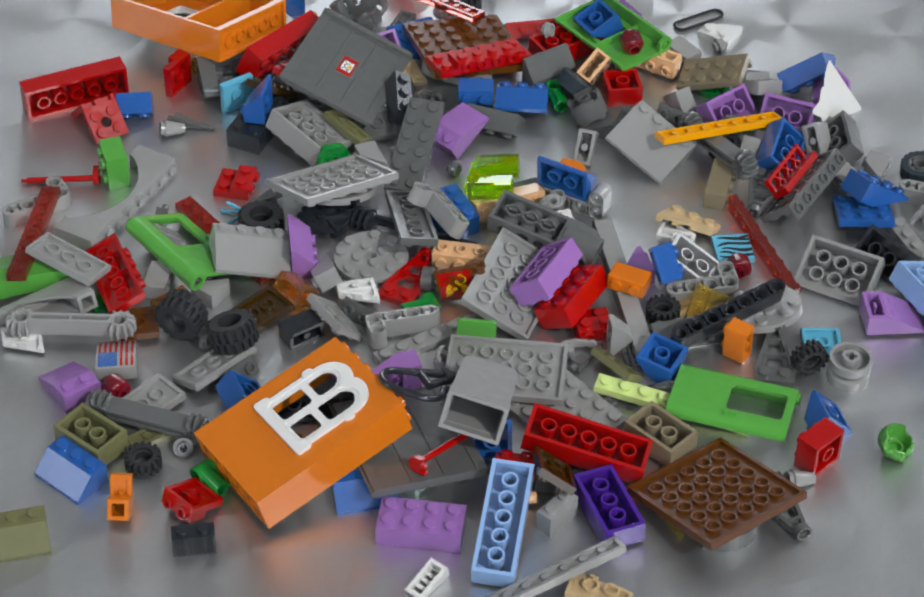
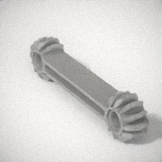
M23 306L22 309L15 308V311H9L8 316L5 317V326L8 334H11L13 338L18 336L20 339L24 336L29 338V334L109 336L111 340L117 339L119 342L121 339L127 341V337H133L137 329L134 315L130 314L129 311L123 312L122 309L119 312L113 310L112 314L33 312L31 308L25 309Z

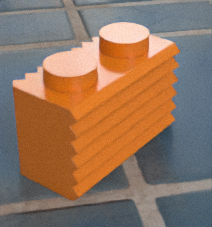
M616 262L608 274L607 287L614 291H622L642 299L651 285L652 272Z
M734 317L723 328L725 336L721 342L722 355L743 364L751 355L754 325L747 324V322Z

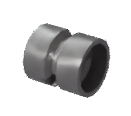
M423 266L420 280L421 290L432 291L435 289L436 292H439L433 270H436L435 267Z

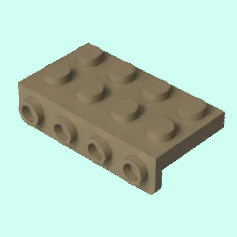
M748 53L685 60L676 88L680 90L689 86L692 91L741 86L746 69L752 67V61Z

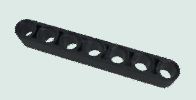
M774 278L676 325L672 329L670 339L687 347L723 330L725 324L734 317L742 321L780 302L786 284L783 280Z

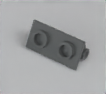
M662 102L659 103L657 113L676 128L680 127L678 125L679 117L685 114V112Z
M345 296L342 311L351 320L366 328L365 317L376 312Z
M251 354L222 373L223 375L218 380L220 381L229 370L249 378L259 372L254 354Z

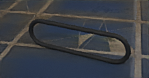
M710 9L677 20L673 26L680 31L688 30L720 19L724 16V13L720 9ZM712 11L721 13L718 17L686 28H678L676 26L679 22Z

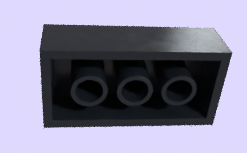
M273 94V105L269 115L272 109L290 104V98ZM241 112L226 129L227 146L259 155L275 136L263 124L244 122Z

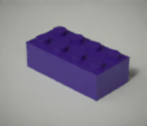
M612 464L573 474L577 488L574 494L578 496V503L599 542L616 536L625 545L644 541L646 523Z

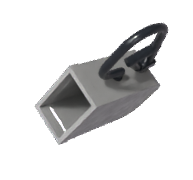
M465 356L458 372L451 371L449 368L432 370L387 367L382 369L378 375L380 383L387 389L420 401L438 402L448 394L438 426L494 445L499 444L518 373L512 368L476 356ZM386 375L418 376L427 390L440 386L441 388L438 394H423L391 383L386 379Z

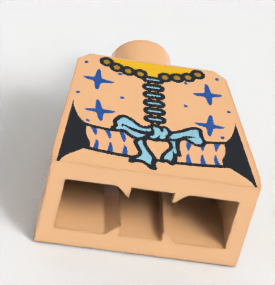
M597 47L576 73L595 86L602 78V71L609 70L611 58Z

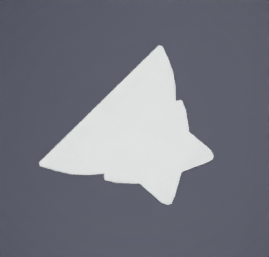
M830 60L825 71L824 87L821 88L820 101L812 111V114L821 117L822 122H827L842 110L851 115L862 109Z

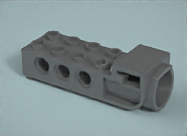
M505 189L488 217L487 230L499 234L504 227L538 249H541L543 245L572 237L583 254L578 261V266L595 265L605 241L600 238L599 233L591 226Z

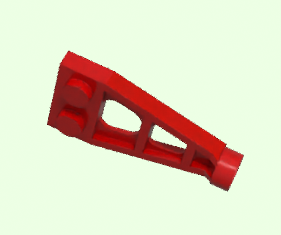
M422 247L414 258L389 277L378 290L380 300L398 306L402 303L418 300L422 291L420 289L423 266H429L433 251L430 248ZM412 268L421 270L419 276L408 271ZM402 279L414 282L412 289L396 284Z

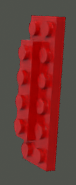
M510 38L505 41H495L489 44L435 53L426 56V63L444 79L522 63L523 58L532 56V54L516 39Z
M115 233L85 250V252L111 265L110 271L96 281L110 314L113 313V310L119 312L122 309L125 312V310L146 298L143 289L146 287V284L141 278L137 265L128 248L122 247Z

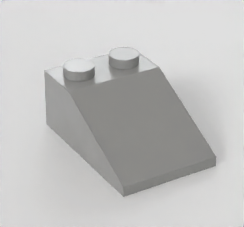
M678 232L669 241L672 242V245H676L679 256H676L678 264L682 263L685 274H682L683 278L679 279V281L716 276L719 261L681 232Z

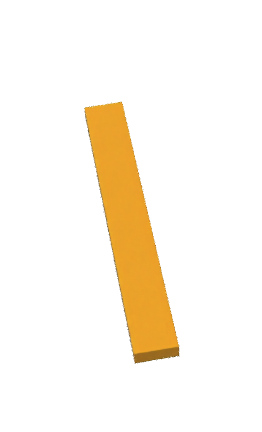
M771 111L655 132L654 138L663 145L765 128L768 123L782 117Z

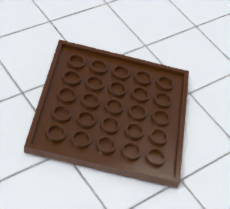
M493 14L402 23V30L435 80L442 78L426 63V56L513 38L498 16ZM523 62L449 78L521 72Z
M721 437L627 486L629 495L710 551L719 548L807 499V491Z

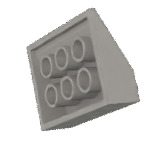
M307 99L272 109L265 125L272 134L279 137L284 144L291 147L296 154L303 157L311 166H315L323 145L342 143L348 148L353 144L324 119V113Z
M643 100L633 107L605 138L657 184H660L679 167L696 146L692 141L663 145L654 138L655 132L675 127Z
M224 222L213 223L209 245L216 273L290 280V246L287 230L280 228L269 229L262 226L250 227L243 224L231 225Z
M813 234L792 281V285L859 308L861 293L874 291L885 268V261L883 257Z

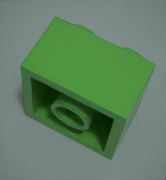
M120 136L99 140V148L96 149L100 162H98L100 173L104 172L102 173L104 184H108L109 190L131 186L128 158Z

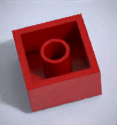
M631 68L627 71H622L621 69L602 71L601 88L608 108L617 106L633 107L642 100L643 86L636 68Z
M826 417L819 422H815L810 429L800 433L797 437L794 466L801 471L814 472L817 476L839 459L844 430Z

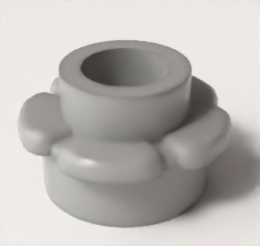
M545 22L541 27L542 35H545V38L553 37L555 25Z
M722 38L714 39V43H712L715 52L719 51L722 54L727 49Z

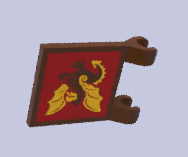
M477 261L472 265L433 270L441 302L461 300L474 274L481 275L485 273V262Z

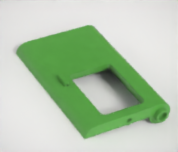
M596 0L580 5L554 18L556 23L593 50L598 47L611 58L610 62L622 71H627L666 52L672 44V39L618 0L602 1L618 14L623 25V31L602 41L592 37L573 20L574 16ZM627 29H636L642 36L644 46L638 54L630 55L622 49L619 38Z
M183 213L137 216L127 221L126 231L192 291L202 288L207 277L228 275L215 272L209 245L210 234H206ZM154 222L158 225L180 223L202 244L177 246L152 223ZM200 278L199 283L197 285H194L196 279Z
M681 364L665 410L679 419L785 442L793 411L796 405L800 406L802 394H799V389ZM731 393L786 405L782 419L733 410L726 406Z

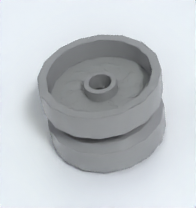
M843 342L836 344L829 354L826 370L828 382L836 389L845 392L862 390L868 385L873 364L872 353L868 348L858 343Z

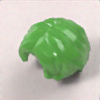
M891 423L879 432L878 445L883 454L893 461L903 462L906 456H910L914 450L913 438L907 433L905 425Z

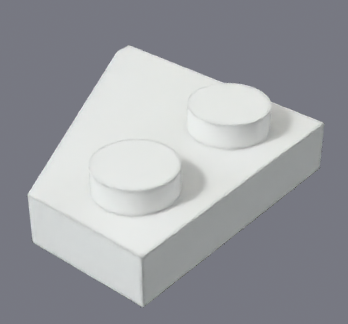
M706 23L698 31V37L714 42L715 38H722L726 47H728L742 33L743 26Z
M664 219L655 237V241L665 244L678 232H681L691 241L695 242L696 234L680 225L674 227L669 224V220Z
M373 277L343 281L336 285L339 299H345V296H348L356 301L380 303L379 293Z
M6 327L0 328L3 347L45 353L42 335L29 334V338L26 336L21 339L18 336L13 338L11 334H8Z

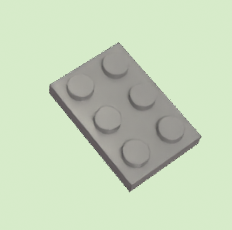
M312 293L308 295L306 299L311 304L310 308L321 315L320 319L331 326L330 330L337 336L344 335V337L351 341L353 339L360 342L363 340L365 335L335 302Z
M157 374L123 398L170 410L186 399V393L161 374Z

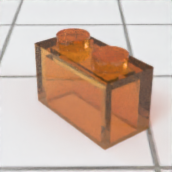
M281 270L273 285L279 293L296 307L310 308L311 304L306 298L310 293L317 296L320 293L296 272Z

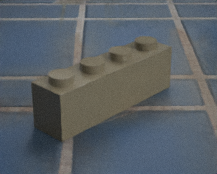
M716 156L705 188L703 207L724 211L726 204L730 203L731 193H733L734 182L732 181L736 182L737 175L734 174V170Z

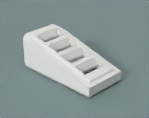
M431 557L404 590L413 597H428L450 575L449 570ZM434 571L437 575L435 576L431 572ZM428 576L433 580L430 582L426 577ZM422 581L428 586L425 588L419 583ZM415 587H417V588H419L420 590H422L423 592H422L421 594H419L418 592H416V591L413 590V589H414Z

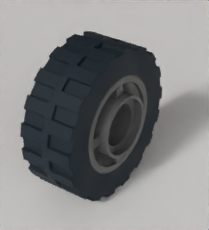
M564 67L556 77V80L573 95L590 87L592 90H595L590 83L569 68Z
M924 151L909 152V154L904 155L900 165V177H902V180L911 179L924 182Z

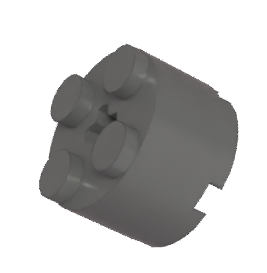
M591 87L583 89L573 95L574 99L572 101L569 99L567 102L576 123L580 124L581 127H586L591 122L602 120L606 117L608 107L598 88L596 90H592Z

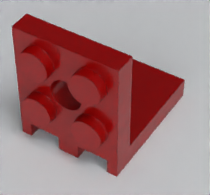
M113 93L103 98L95 99L92 102L81 104L71 112L73 119L84 116L95 145L99 144V140L129 133ZM102 118H107L110 121L109 127L102 125Z

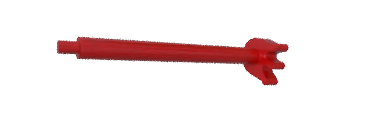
M93 165L92 175L59 176L64 182L93 181V185H100L101 180L99 165ZM29 177L21 179V182L27 184L46 183L45 181L48 177Z
M459 434L423 456H412L408 461L410 468L422 476L427 475L428 471L426 468L429 466L425 464L426 462L470 436Z

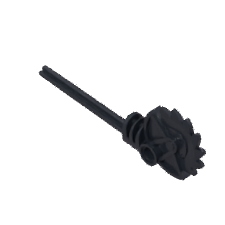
M355 200L350 201V205L343 206L319 204L313 207L304 206L301 208L302 212L296 215L300 221L310 227L311 233L315 234V237L319 233L330 237V233H333L336 238H339L350 227L351 229L357 227L358 231L362 229L363 231H370L374 225H379L396 230L392 218L378 215L375 209L363 208L361 205H357ZM436 231L439 240L478 244L463 238L460 240L455 239L448 234Z

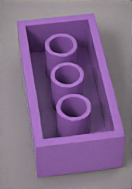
M572 237L543 245L509 289L520 306L528 304L531 306L542 300L548 301L554 296L553 293L556 289L562 286L563 280L570 275V271L578 265V261L583 254Z
M384 496L381 500L376 523V544L461 554L466 526L467 505Z

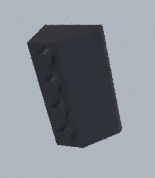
M328 379L313 390L318 395H323L335 386L337 379ZM348 391L340 392L318 407V409L327 419H333L334 417L329 406H332L333 403L354 400V394ZM305 394L280 411L278 415L284 420L288 419L310 404L312 400ZM308 414L296 423L317 420L311 414Z

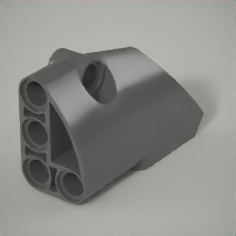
M336 0L329 6L335 12L374 32L381 24L382 16L387 11L389 4L387 0ZM376 5H380L382 9L379 10Z
M201 56L196 57L197 79L204 99L220 97L219 84L241 76L236 71L241 58L233 60L229 66L216 67V63L213 60ZM265 74L262 79L264 80L267 75H272L273 78L275 74Z

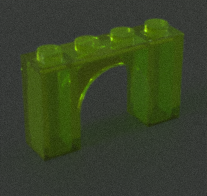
M519 154L476 155L475 160L472 161V168L469 169V175H467V183H464V192L468 194V200L499 199L504 189L514 193L513 178H518L520 173Z

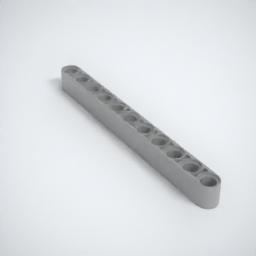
M611 218L592 221V228L599 233L600 238L605 240L600 257L607 278L616 262L627 265ZM611 289L620 319L631 328L634 340L629 343V346L632 348L636 359V356L650 337L637 296H631L622 291L619 292Z

